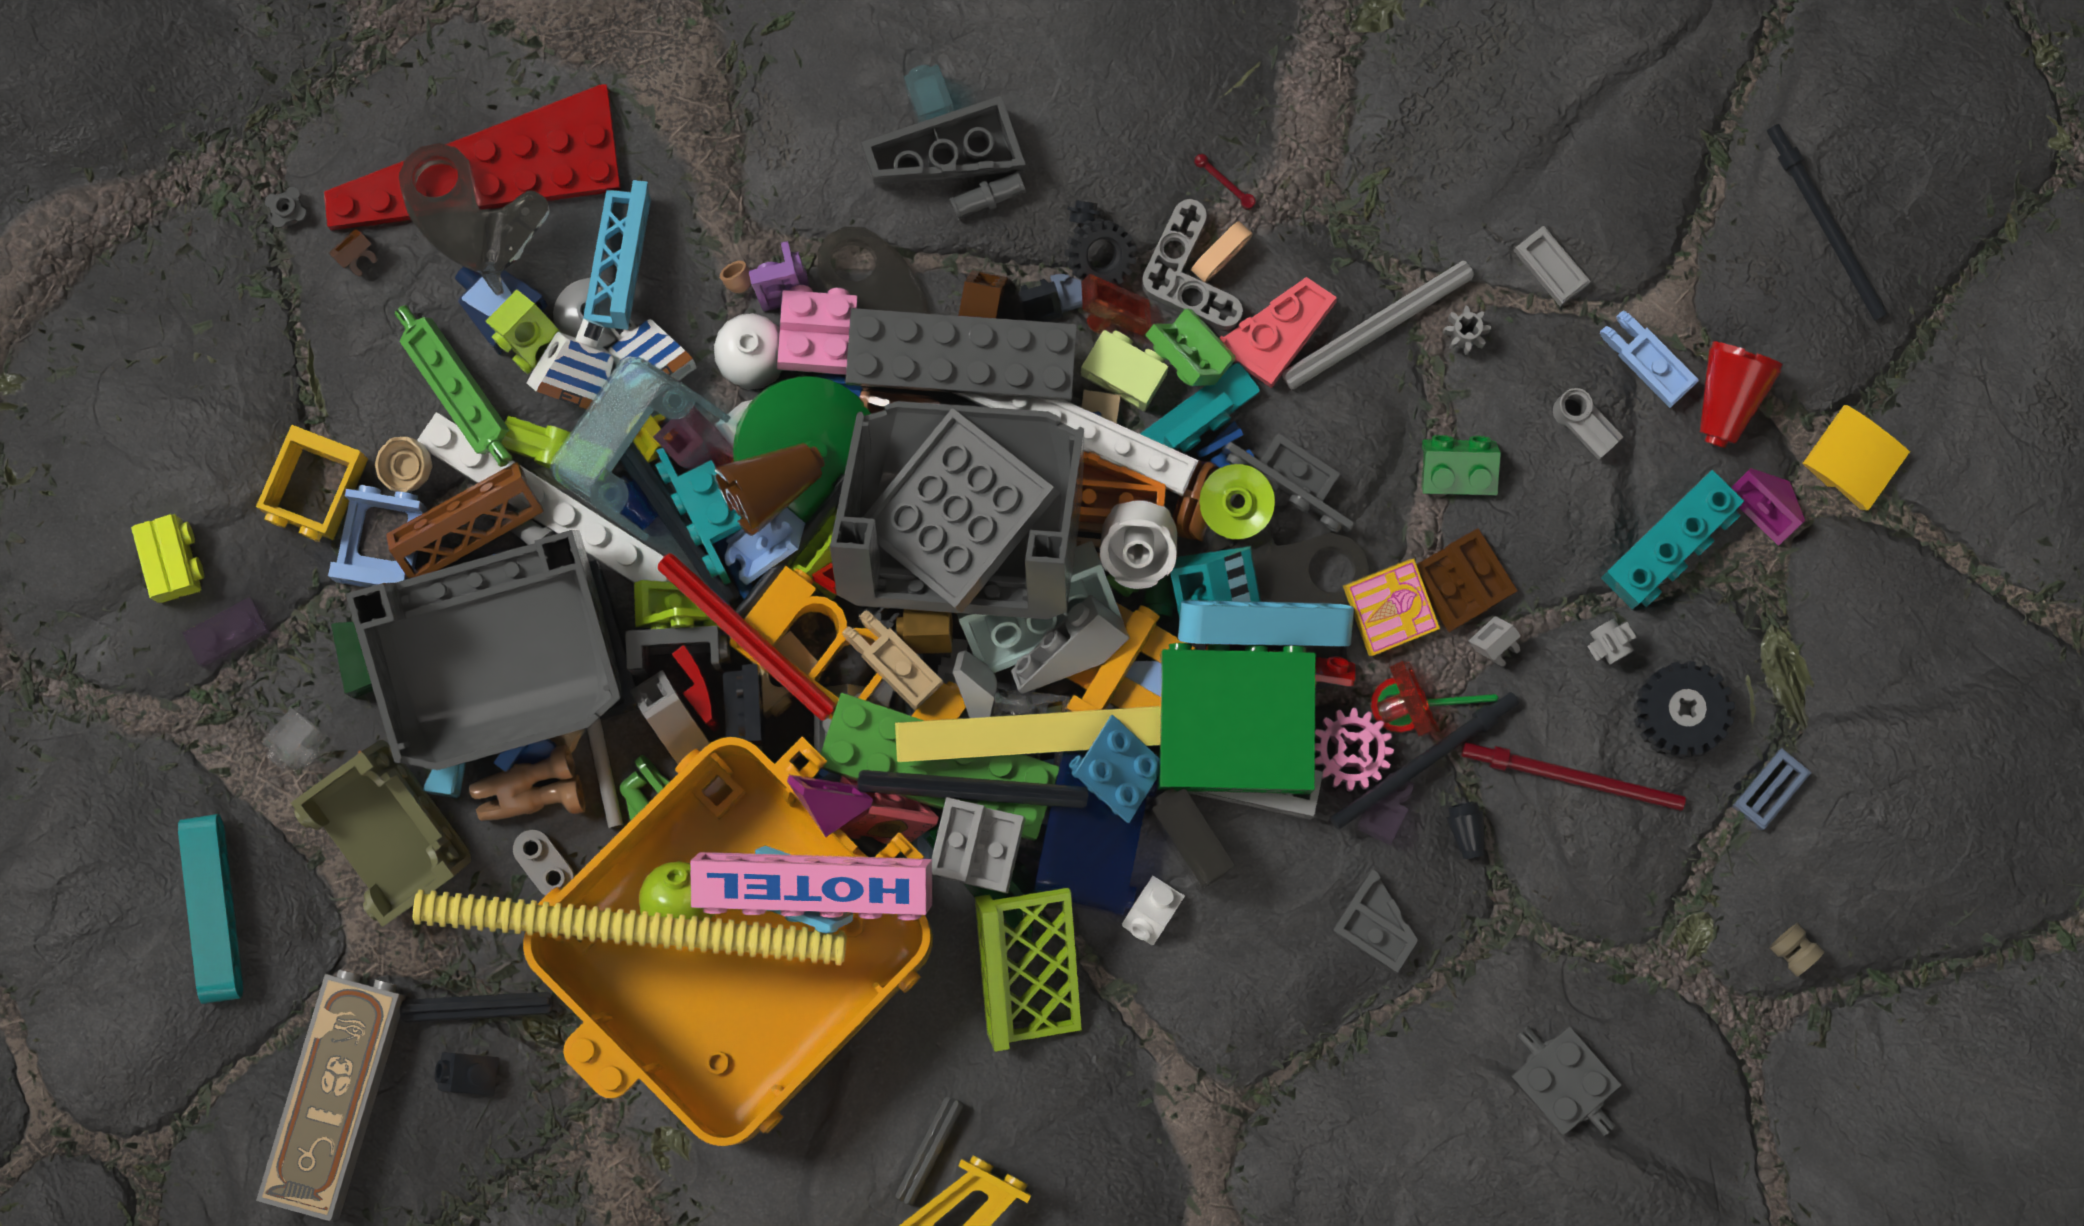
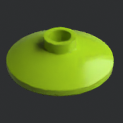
M1231 464L1219 468L1205 481L1200 493V510L1207 525L1217 534L1230 539H1245L1259 533L1269 523L1274 512L1275 495L1269 480L1259 470L1244 464ZM1234 494H1241L1245 498L1243 507L1235 508L1231 504V498Z

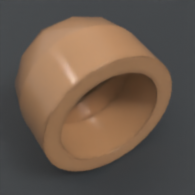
M735 261L727 265L720 273V279L723 284L733 293H743L751 287L750 270L744 261Z

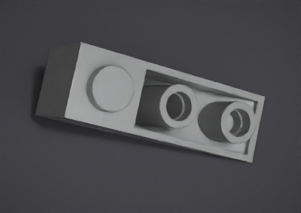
M1090 594L1082 603L1075 605L1070 610L1068 616L1055 629L1049 630L1042 638V641L1029 654L1022 656L1017 661L1011 672L1018 691L1023 694L1103 664L1129 639L1122 619Z

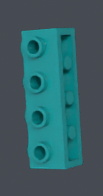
M1711 470L1619 559L1601 579L1632 610L1640 603L1647 607L1662 593L1657 586L1666 577L1673 582L1688 567L1684 560L1693 551L1698 556L1701 555L1715 541L1710 535L1719 526L1725 531L1741 516L1736 509L1744 500L1720 476Z

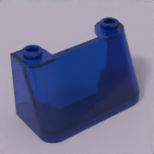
M1088 750L1062 752L1056 785L1088 788L1079 778H1075L1072 775V769L1069 767L1070 762L1076 756L1084 758ZM1158 777L1130 823L1124 821L1118 814H1114L1112 809L1103 800H1099L1096 794L1089 790L1088 803L1084 808L1051 806L1034 893L1069 888L1072 906L1123 917L1125 908L1131 909L1134 904L1137 887L1129 885L1147 796L1155 798Z

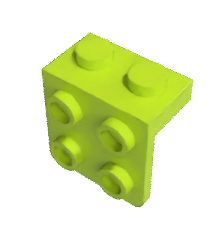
M650 580L634 582L636 627L667 629L718 626L671 582Z

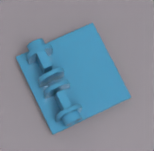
M1110 715L1085 757L1076 756L1070 762L1069 767L1072 769V775L1075 778H1079L1088 787L1090 792H1094L1099 800H1103L1112 809L1114 814H1118L1124 821L1130 823L1160 773V758L1115 716Z

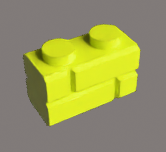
M170 514L154 519V521H147L131 527L148 593L152 600L157 603H163L202 590L199 580L204 578V571L199 558H193L190 544L195 543V538L189 522L184 523L177 515Z

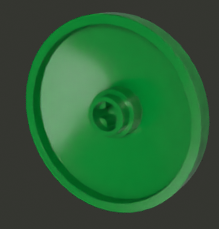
M797 377L780 381L758 394L743 412L734 437V462L805 443L809 448L815 446L825 463V466L821 468L822 477L787 507L806 524L834 489L832 484L841 473L845 475L857 413L862 412L864 416L871 413L857 395L832 380L820 377Z

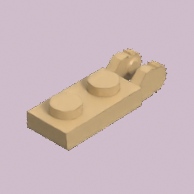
M864 611L859 618L862 624L877 636L878 639L870 646L851 627H847L842 632L844 637L862 654L861 657L916 711L943 685V680L891 628L887 629L869 611Z

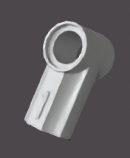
M1579 388L1569 389L1554 403L1553 416L1556 421L1562 426L1568 427L1598 460L1623 438L1619 431L1593 405L1591 396L1585 390ZM1565 400H1574L1579 404L1581 409L1580 416L1570 415L1566 411Z

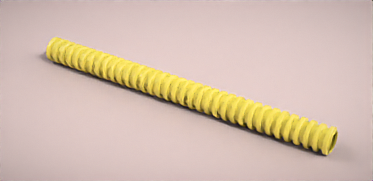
M419 889L418 893L415 894L413 906V920L416 925H420L421 921H426L427 926H433L434 922L439 923L440 927H446V924H452V928L465 925V929L470 930L471 926H477L478 931H483L484 927H488L490 932H496V928L502 929V933L515 930V934H521V931H527V935L533 936L534 932H540V937H545L546 933H550L552 938H558V935L561 934L565 935V939H570L571 936H577V940L589 937V941L595 942L596 938H602L603 943H607L608 939H613L615 944H620V941L623 940L627 941V945H632L633 942H639V946H645V943H652L651 947L657 948L658 944H664L665 949H669L670 945H675L677 950H682V946L689 947V951H694L696 947L701 948V952L713 949V953L718 954L719 950H725V954L731 955L732 951H737L738 956H743L744 952H748L750 957H756V953L762 954L763 958H768V955H774L775 959L787 956V960L792 961L793 957H799L800 962H804L805 958H810L812 963H817V960L820 959L823 960L824 964H829L831 960L836 961V965H841L844 962L847 935H845L843 930H839L838 934L822 933L815 929L814 932L808 931V927H802V930H796V926L784 929V925L778 924L777 928H772L771 923H766L765 927L759 926V922H754L753 926L747 925V921H741V924H735L734 920L722 923L720 918H717L716 922H710L709 917H705L704 921H700L697 916H692V920L685 919V915H680L679 918H673V914L661 917V913L658 912L655 913V916H649L648 911H643L642 915H638L636 910H630V914L624 913L623 909H618V912H611V908L599 911V907L596 906L593 907V910H587L586 905H581L580 909L574 908V904H568V908L562 907V903L549 906V902L545 901L543 905H537L535 900H531L530 904H525L524 899H519L518 903L512 902V898H506V901H500L499 897L487 900V896L483 895L480 899H475L473 894H469L468 898L462 897V893H456L455 897L450 896L449 892H444L443 895H437V891L425 894V890Z

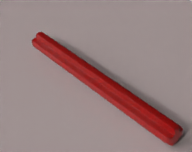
M669 553L658 563V571L815 716L824 721L835 711L836 704L674 554Z

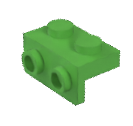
M1184 309L1173 324H1153L1145 334L1154 344V351L1163 359L1169 360L1177 369V376L1190 386L1215 385L1235 361V355L1192 309Z

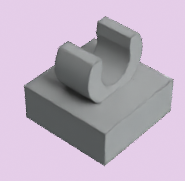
M1495 616L1468 642L1476 652L1489 658L1494 663L1504 666L1506 662L1502 659L1501 654L1507 648L1518 653L1520 646L1516 640L1521 635L1512 624Z

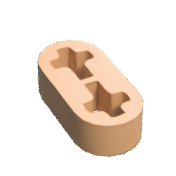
M1240 221L1236 222L1198 259L1191 271L1203 282L1207 283L1247 244L1253 233Z

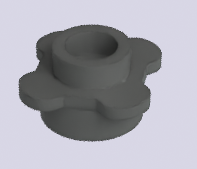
M289 187L284 193L278 195L269 194L266 197L265 205L271 210V223L274 227L283 228L285 225H294L306 218L307 211L299 200L301 193L297 188ZM289 205V209L284 211L283 206Z

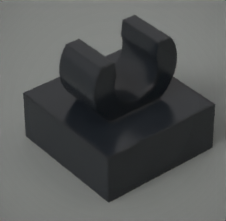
M1042 279L1040 280V286L1028 289L1026 284L1021 286V291L1018 293L1025 321L1048 322L1063 317L1054 281L1048 283L1047 280Z

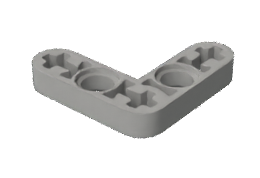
M1193 199L1183 200L1175 207L1145 269L1142 279L1143 291L1151 299L1181 313L1184 309H1192L1205 324L1223 331L1232 330L1239 324L1243 312L1239 299L1183 273L1205 226L1207 216L1206 209L1200 202ZM1190 210H1194L1196 212L1195 218L1199 222L1192 221L1186 235L1180 232L1184 221L1181 213L1188 214ZM1170 241L1180 242L1184 246L1185 253L1176 259L1169 258L1164 252L1166 243ZM1162 264L1169 267L1165 275V283L1168 286L1161 285L1158 290L1153 289V281L1149 278H1157L1162 269ZM1188 288H1195L1201 292L1203 300L1197 306H1188L1182 300V293ZM1209 296L1215 297L1213 306L1223 309L1226 304L1232 306L1231 313L1235 317L1228 316L1225 321L1219 318L1220 312L1212 307L1209 309V314L1204 313L1203 311L1207 307Z

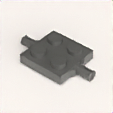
M1529 1025L1526 1026L1523 1030L1531 1038L1532 1042L1522 1031L1516 1037L1523 1042L1531 1054L1526 1063L1513 1073L1511 1077L1563 1136L1577 1123L1587 1119L1591 1120L1603 1136L1608 1134L1609 1131L1600 1122V1119L1610 1130L1616 1125L1600 1108L1603 1106L1606 1098L1617 1090L1621 1084L1570 1026L1566 1027L1555 1038L1545 1042L1538 1038Z

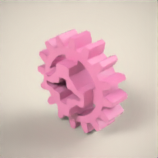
M1356 708L1351 709L1349 717H1345L1343 712L1338 710L1335 713V722L1327 717L1322 721L1326 731L1316 729L1315 737L1320 740V743L1315 744V752L1319 753V757L1315 759V766L1323 765L1325 768L1322 779L1329 775L1334 777L1332 787L1336 788L1343 781L1346 782L1347 791H1352L1355 783L1359 782L1364 790L1369 787V777L1376 782L1382 778L1378 768L1382 770L1390 768L1391 764L1384 760V756L1392 755L1394 749L1385 747L1384 743L1391 739V733L1381 735L1379 730L1384 722L1381 720L1373 725L1370 722L1371 712L1368 711L1363 718H1359ZM1353 725L1364 730L1360 733L1348 732L1342 727ZM1329 737L1335 745V756L1331 760H1329L1327 754ZM1372 740L1375 741L1377 748L1375 762L1372 761L1373 758L1369 755V743ZM1344 742L1349 745L1356 742L1360 746L1357 751L1359 758L1354 754L1349 757L1344 754L1347 748ZM1343 767H1355L1362 773L1346 774L1339 770Z

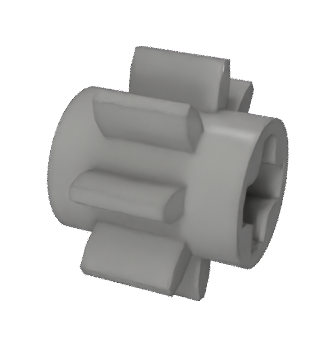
M1465 306L1460 316L1454 312L1450 313L1448 319L1454 326H1447L1443 330L1444 335H1451L1450 349L1458 346L1464 349L1465 355H1468L1471 346L1474 344L1481 349L1484 347L1486 342L1480 335L1488 334L1491 326L1483 325L1481 320L1484 315L1483 311L1475 314L1470 312L1469 306ZM1468 325L1473 328L1472 333L1469 332L1466 335L1460 332L1461 328H1466Z
M1613 618L1590 632L1595 641L1587 647L1596 661L1605 657L1609 665L1634 651L1629 642L1637 636L1628 622L1619 626Z

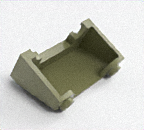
M379 740L291 802V805L294 807L295 816L305 828L311 827L315 830H320L321 828L326 830L368 887V890L364 893V910L371 919L378 921L383 927L414 905L415 894L418 893L419 889L425 890V894H430L431 891L436 890L471 862V855L427 792L423 791L424 788L407 765L395 763L389 743Z

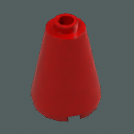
M1713 341L1709 348L1700 433L1706 435L1704 442L1725 449L1728 442L1736 444L1780 375L1783 363L1758 353L1755 355L1740 347Z

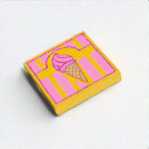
M1408 559L1343 585L1350 606L1354 607V618L1369 656H1374L1440 629L1414 559Z

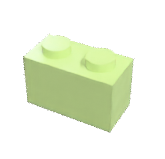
M1103 330L1081 367V376L1112 394L1121 395V399L1145 412L1167 376L1168 366L1164 364L1165 359L1152 350L1146 349L1143 352L1132 346L1133 341L1118 331H1114L1111 334Z

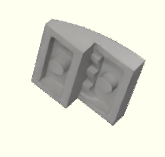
M946 797L931 858L932 875L1008 894L1026 818L1021 815L989 809L983 805Z

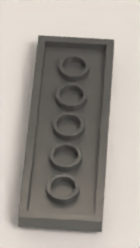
M851 308L845 383L852 386L1071 401L1076 324Z

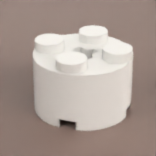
M1130 501L1115 505L1102 527L1100 559L1104 569L1115 578L1116 582L1134 589L1152 587L1165 575H1169L1175 566L1177 555V529L1169 510L1148 501Z

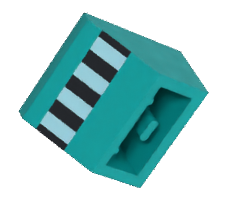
M1251 546L1177 557L1175 566L1170 572L1179 618L1181 601L1261 602Z

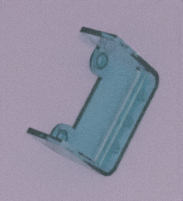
M637 356L626 357L616 366L553 457L551 473L558 483L643 541H646L649 537L647 533L619 515L628 500V488L623 480L611 473V471L654 410L668 419H680L686 416L695 404L722 422L727 423L731 417L647 360Z

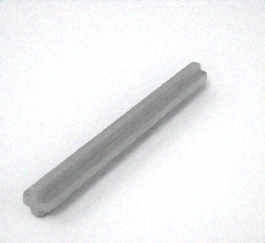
M1466 261L1459 262L1286 369L1282 374L1284 382L1291 390L1296 389L1472 280L1474 276L1472 268Z

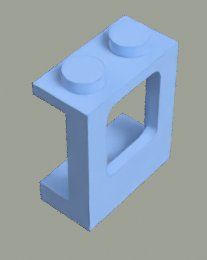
M359 485L358 491L346 489L345 497L350 501L337 562H331L328 577L336 583L365 588L408 579L397 561L371 558L359 554L358 548L365 514L370 507L402 511L408 514L407 522L425 513L427 508L420 501H417V495L397 491L395 492V497L381 495L380 489L370 486ZM418 550L406 556L414 570Z

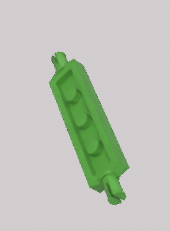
M407 305L399 307V311L396 310L394 314L405 328L399 342L477 454L484 455L490 452L500 467L509 464L508 461H512L513 457L502 444L505 434L509 431L508 427L434 320L427 317L416 319Z

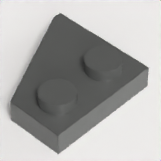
M1372 869L1332 932L1393 972L1398 973L1418 942V939L1402 917L1399 907L1389 895L1380 880L1381 877L1378 872Z

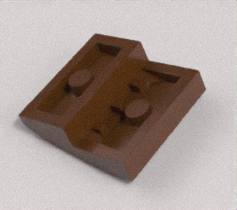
M1479 528L1416 564L1430 603L1449 633L1518 591Z

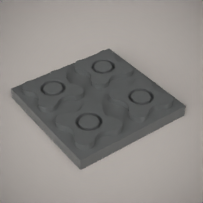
M952 408L862 518L875 519L879 546L962 613L1060 492Z

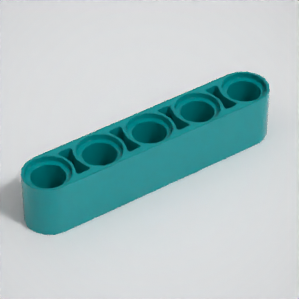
M220 814L181 819L178 823V836L197 995L201 1004L239 999L243 996V979L223 820Z

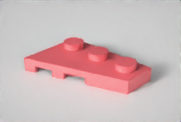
M1306 277L1271 301L1270 305L1252 318L1248 317L1239 324V327L1225 337H1219V339L1235 355L1233 363H1239L1248 373L1272 388L1336 304L1337 297Z

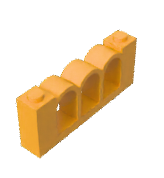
M785 566L744 620L772 646L776 647L793 623L803 614L820 612L828 616L835 625L837 631L836 639L808 675L802 670L800 671L837 705L839 698L816 681L836 654L843 647L850 645L842 633L847 628V620L843 610L836 602L826 597L814 596L817 588L812 585L814 581L809 575L798 568L792 571ZM853 628L870 646L878 639L867 628ZM730 637L729 645L754 664H758L762 670L772 676ZM876 673L858 698L868 701L884 679ZM948 681L946 684L943 683L913 713L912 717L924 721L959 719L966 706L958 685L951 681ZM834 712L828 717V719L832 720Z

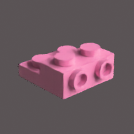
M796 285L790 290H783L777 370L846 375L851 308L857 309V296L850 295L849 291L843 288H832L828 293H816L808 286Z

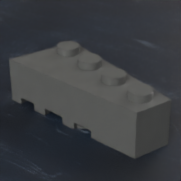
M1002 95L861 142L862 153L873 185L1012 174L1017 170L1019 173H1024L1026 166Z

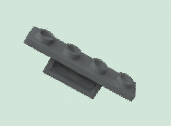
M1277 433L1260 460L1232 442L1227 443L1222 449V452L1228 455L1226 461L1230 465L1244 464L1256 468L1269 480L1275 493L1280 489L1290 496L1288 502L1305 513L1310 509L1322 518L1319 522L1335 533H1339L1340 530L1348 532L1354 527V522L1323 503L1340 473L1281 434Z

